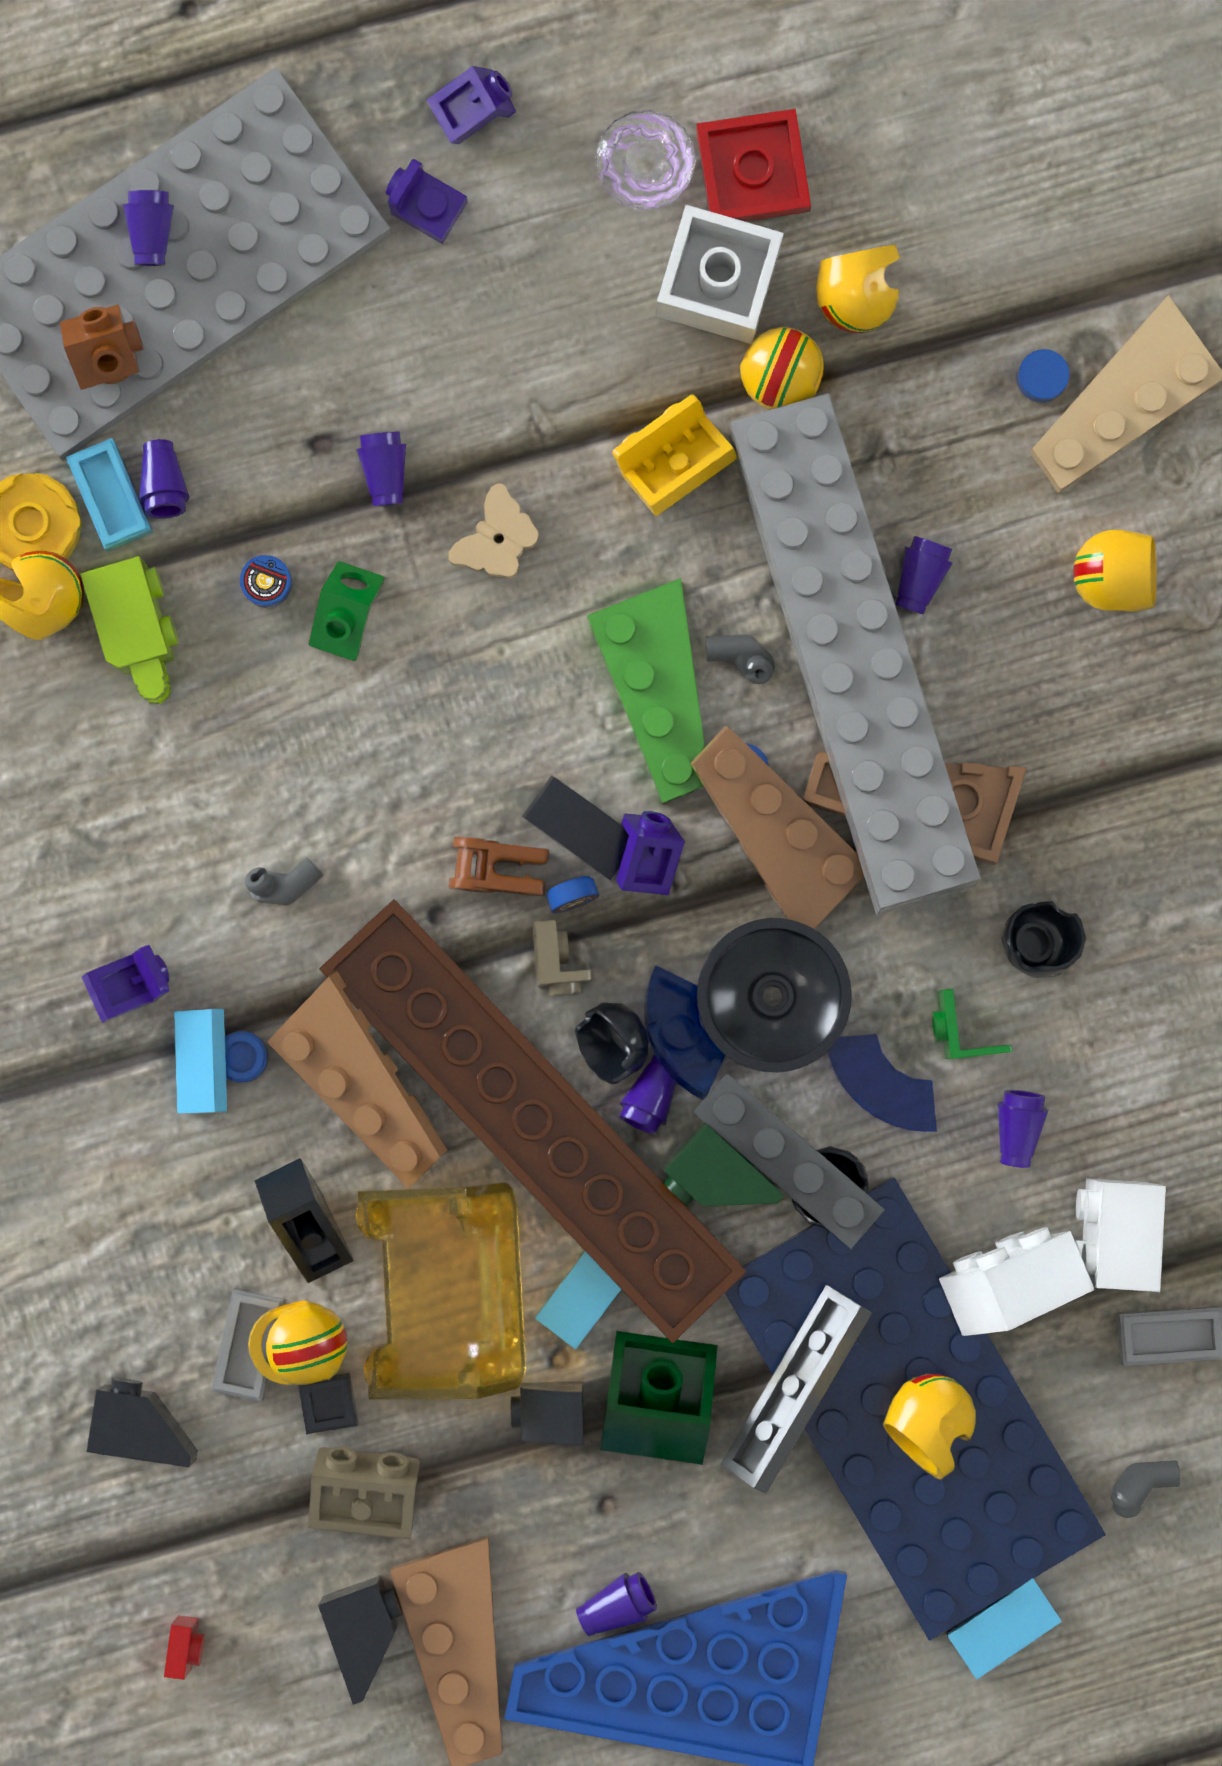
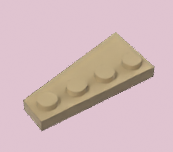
M1169 295L1031 449L1030 454L1058 493L1222 382L1221 368Z

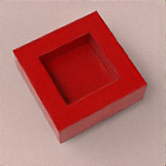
M178 1615L171 1624L164 1677L185 1680L192 1669V1665L200 1666L205 1634L197 1633L199 1618Z

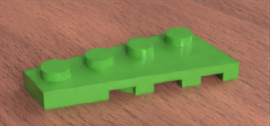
M679 578L587 615L662 804L705 788L690 765L694 758L705 748L682 581Z

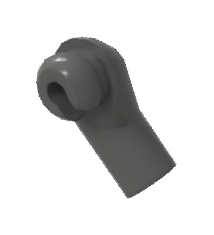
M706 636L707 662L733 661L748 680L754 684H764L771 679L775 669L774 660L770 653L753 636Z
M306 857L288 874L266 871L265 868L261 867L254 868L246 875L245 886L250 896L260 903L287 906L294 903L324 875Z
M1176 1460L1140 1462L1129 1465L1112 1488L1111 1499L1114 1511L1124 1518L1135 1517L1140 1513L1141 1505L1152 1488L1179 1487L1180 1471L1178 1462Z

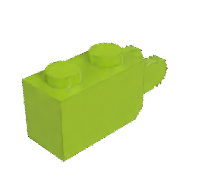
M137 556L81 573L80 575L106 662L125 674H132L134 684L138 686L136 690L140 692L139 695L143 696L144 700H148L150 704L162 705L168 698H171L170 694L173 693L171 691L172 686L169 685L170 678L165 663L175 660L171 646L178 645L179 640L171 616L162 617L157 598L163 597L165 594L156 567L148 569L147 564Z

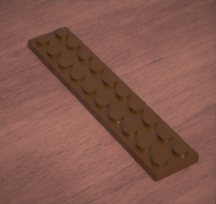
M395 899L319 968L326 978L338 971L346 984L343 990L352 1005L357 1010L359 1008L362 1010L368 1022L671 1343H674L747 1272Z

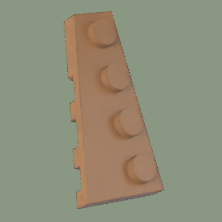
M724 727L690 763L722 817L730 825L746 856L757 869L773 900L779 905L787 919L803 923L815 929L864 877L858 854L729 727Z
M818 752L802 800L809 806L846 817L826 752ZM963 762L962 764L945 763L974 859L994 866L998 862L1027 767H994Z
M336 971L314 991L267 1042L409 1189L448 1150L415 1096L406 1093L395 1075L398 1071L396 1065L388 1053L382 1054L368 1031L371 1027L370 1023L360 1008L355 1010L343 990L346 984L338 971Z
M488 1535L391 1567L390 1569L451 1766H468L501 1755L503 1751Z

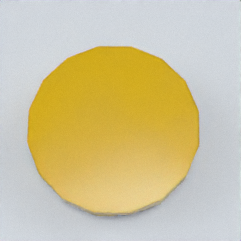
M20 473L8 476L0 482V563L14 571L11 565L14 558L36 550L52 551L69 559L79 543L82 520L79 506L68 489L50 476L39 473Z

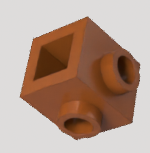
M119 304L107 308L93 307L84 311L78 317L60 322L63 346L81 390L103 383L116 384L125 380L129 375L140 372L136 352L144 350L142 339L135 321L125 322Z

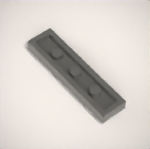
M728 1073L724 1075L693 1111L695 1115L850 1249L855 1246L885 1211L883 1207Z
M828 1285L825 1286L721 1465L754 1489L765 1494L767 1493L872 1312Z

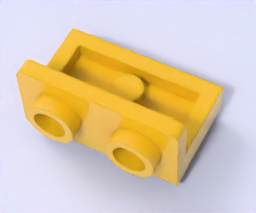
M694 394L688 396L680 403L670 406L663 415L645 428L629 435L612 452L623 478L655 517L738 459L733 446L707 418L701 402Z

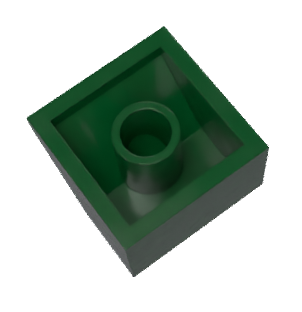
M704 1122L662 1167L669 1175L663 1182L664 1185L687 1206L693 1199L705 1207L775 1204L784 1197L774 1185Z
M616 1331L600 1450L703 1465L711 1423L718 1345L678 1339L671 1343L664 1337Z

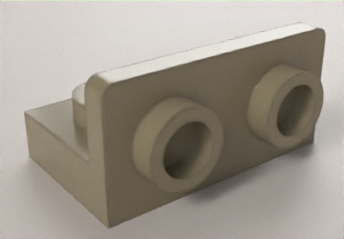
M556 920L536 921L532 928L537 987H549V996L580 994L582 992L581 984L592 981V970L560 972V964H567L569 962L567 931H557Z
M348 1447L319 1448L311 1480L308 1528L411 1539L420 1459L406 1457L395 1452L379 1454L354 1451Z

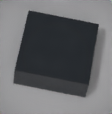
M350 1373L335 1375L329 1381L327 1379L313 1384L298 1385L306 1435L353 1427L359 1424Z

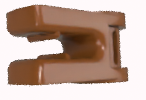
M454 837L453 848L457 849L455 877L449 878L448 888L481 893L504 892L545 896L546 885L543 880L530 878L529 875L525 877L500 875L495 872L493 866L500 861L518 863L520 867L523 864L545 865L549 860V849L500 844L498 841ZM473 854H476V855H477V859H476L475 876L472 877V876H471L472 856H473Z

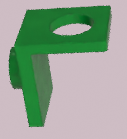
M338 561L321 589L308 645L356 661L360 652L370 608L384 584L385 577ZM345 578L357 579L365 583L367 588L353 589L344 585L341 580Z
M953 989L937 991L940 1011L932 1012V1028L935 1042H943L945 1059L1012 1052L1011 1045L960 1050Z

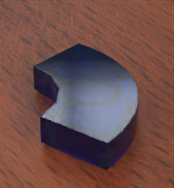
M655 965L647 984L644 1000V1020L650 1044L656 1057L668 1074L685 1090L704 1100L726 1055L715 1046L700 1023L697 1006L698 985Z
M877 1034L839 1037L832 1048L827 1051L831 1067L839 1083L846 1093L869 1114L882 1122L898 1128L920 1132H937L932 1080L914 1079L895 1069L882 1053Z

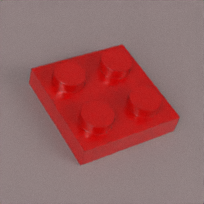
M796 108L696 123L697 141L708 210L710 212L744 222L810 212L811 200Z

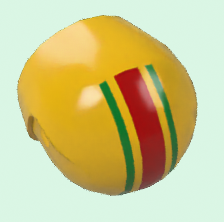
M896 244L839 255L820 261L816 284L817 304L822 315L831 325L848 333H865L879 328L891 317L897 307L900 290L890 288L886 284L884 272L889 264L901 258Z
M790 327L772 328L760 334L749 346L740 364L741 380L747 394L756 404L767 410L776 409L815 396L823 375V357L815 341L807 334Z
M1116 529L1099 532L1089 538L1078 551L1073 566L1074 585L1082 599L1092 607L1105 611H1128L1134 613L1155 608L1157 596V557L1154 536Z
M31 551L19 555L12 560V568L21 584L0 578V620L15 631L33 640L41 641L67 627L78 616L83 605L84 590L80 574L68 559L52 551Z
M297 1301L269 1310L254 1323L248 1342L249 1354L258 1371L273 1382L285 1385H308L327 1379L329 1381L339 1371L346 1356L347 1333L342 1320L333 1310L315 1302ZM278 1318L270 1329L266 1342L268 1364L262 1352V1338L267 1326L274 1319Z
M924 1374L914 1377L902 1385L892 1399L883 1426L893 1441L908 1457L930 1475L941 1480L955 1468L954 1459L950 1451L954 1439L959 1437L970 1441L976 1425V1410L971 1396L957 1381L942 1374Z

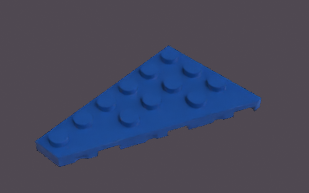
M833 1570L516 1663L514 1665L504 1720L749 1766H813L847 1574L845 1571Z

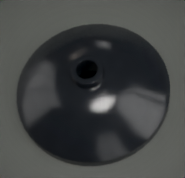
M766 918L751 921L725 935L707 956L702 966L697 986V1005L700 1019L715 1046L736 1063L762 1072H788L807 1066L822 1057L832 1048L842 1034L848 1021L852 1001L848 970L833 944L810 926L783 918ZM769 986L777 987L781 991L782 999L776 1006H769L763 1000V992Z

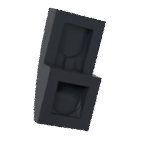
M550 776L522 817L603 877L611 880L620 868L629 838L628 833L621 824L554 776Z

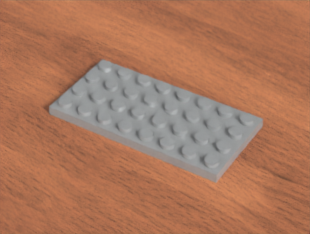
M275 67L0 256V374L58 457L63 461L67 456L82 448L392 234L391 229L279 70ZM159 190L169 192V204L174 205L164 266L134 265V255L123 204L128 203L129 191ZM119 304L125 322L134 320L142 339L144 350L136 352L140 372L129 375L125 380L116 384L103 383L81 390L63 346L60 322L78 317L81 313L93 307L107 308Z

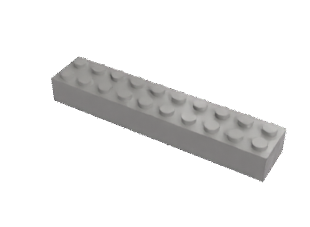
M829 393L731 421L730 442L738 458L736 460L822 741L828 755L830 767L843 804L876 916L975 887L981 879Z

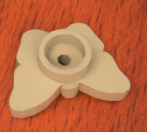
M497 483L491 486L486 495L484 503L485 521H480L477 524L476 534L462 538L452 546L448 552V561L453 566L467 567L476 572L485 570L489 576L511 579L517 575L519 570L517 558L522 555L523 549L533 548L538 543L539 533L528 514L521 513L520 505L510 496L506 486ZM502 536L504 540L502 543H496L494 541L495 538Z

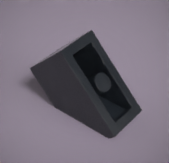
M301 1158L254 1180L268 1223L307 1283L354 1261L320 1188Z
M112 1378L111 1385L105 1384L96 1390L86 1452L182 1467H190L196 1462L198 1450L156 1392L142 1390L143 1382L126 1378Z
M583 1381L521 1383L520 1396H511V1427H521L522 1441L571 1446L584 1445Z
M381 1575L327 1594L322 1597L318 1604L353 1705L364 1700L398 1626L396 1618L403 1615L394 1586L385 1588Z

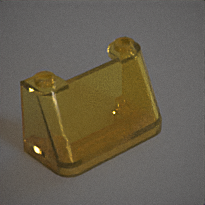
M501 1182L358 1191L357 1225L368 1240L382 1241L387 1343L374 1347L364 1364V1377L368 1384L369 1400L480 1399L520 1387L526 1371L518 1210L516 1196L512 1187L507 1183Z

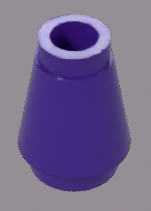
M159 190L129 191L128 203L123 204L134 255V265L164 266L174 205L169 204V192Z
M400 432L361 435V448L356 449L370 496L372 497L373 506L403 503L402 493L404 487L406 444H401Z
M165 439L148 441L143 445L144 454L142 457L139 503L145 507V513L148 517L156 519L177 517L186 511L185 503L189 500L190 496L174 451L173 442Z
M914 536L911 546H905L897 593L898 598L895 605L924 615L926 607L930 604L953 564L949 561L952 549Z
M654 1054L650 1063L647 1064L620 1102L623 1109L619 1118L638 1130L656 1135L660 1125H666L681 1066L668 1058Z
M1022 1090L1004 1091L1003 1101L997 1103L1000 1163L1020 1168L1031 1166V1159L1049 1111L1044 1107V1095Z
M637 1572L631 1576L628 1573H624L587 1600L585 1604L577 1607L576 1613L584 1632L588 1636H592L596 1633L647 1621L648 1614L657 1610V1604L651 1587L642 1573Z

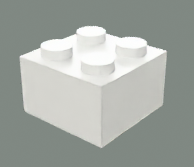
M685 205L657 299L656 317L752 344L777 263L784 233Z
M1086 1178V1188L1078 1189L1076 1217L1077 1220H1084L1083 1241L1076 1240L1075 1243L1094 1287L1160 1292L1166 1186L1148 1182Z
M1048 1227L1035 1230L1026 1235L1024 1232H1019L1005 1237L995 1243L997 1249L982 1254V1251H978L964 1256L953 1262L956 1271L939 1278L962 1336L1009 1331L1095 1290L1071 1231L1050 1234Z

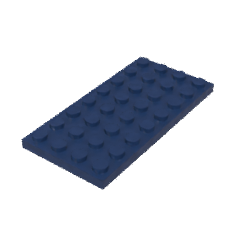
M892 1177L869 1191L868 1195L883 1207L885 1211L852 1249L847 1247L827 1228L811 1225L743 1265L742 1267L747 1272L725 1294L772 1374L775 1373L826 1285L872 1312L804 1429L930 1641L1106 1534L988 1334L962 1336L939 1278L951 1272L898 1182ZM924 1374H942L957 1381L971 1396L976 1410L974 1433L970 1441L959 1437L954 1439L950 1451L954 1459L955 1468L941 1480L930 1475L908 1457L893 1441L883 1426L892 1399L902 1385L912 1378Z

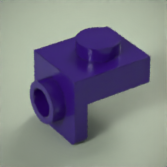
M150 945L139 948L129 956L89 971L81 977L102 1023L153 1003L169 992L167 984L169 982V972L166 964L159 955H154Z

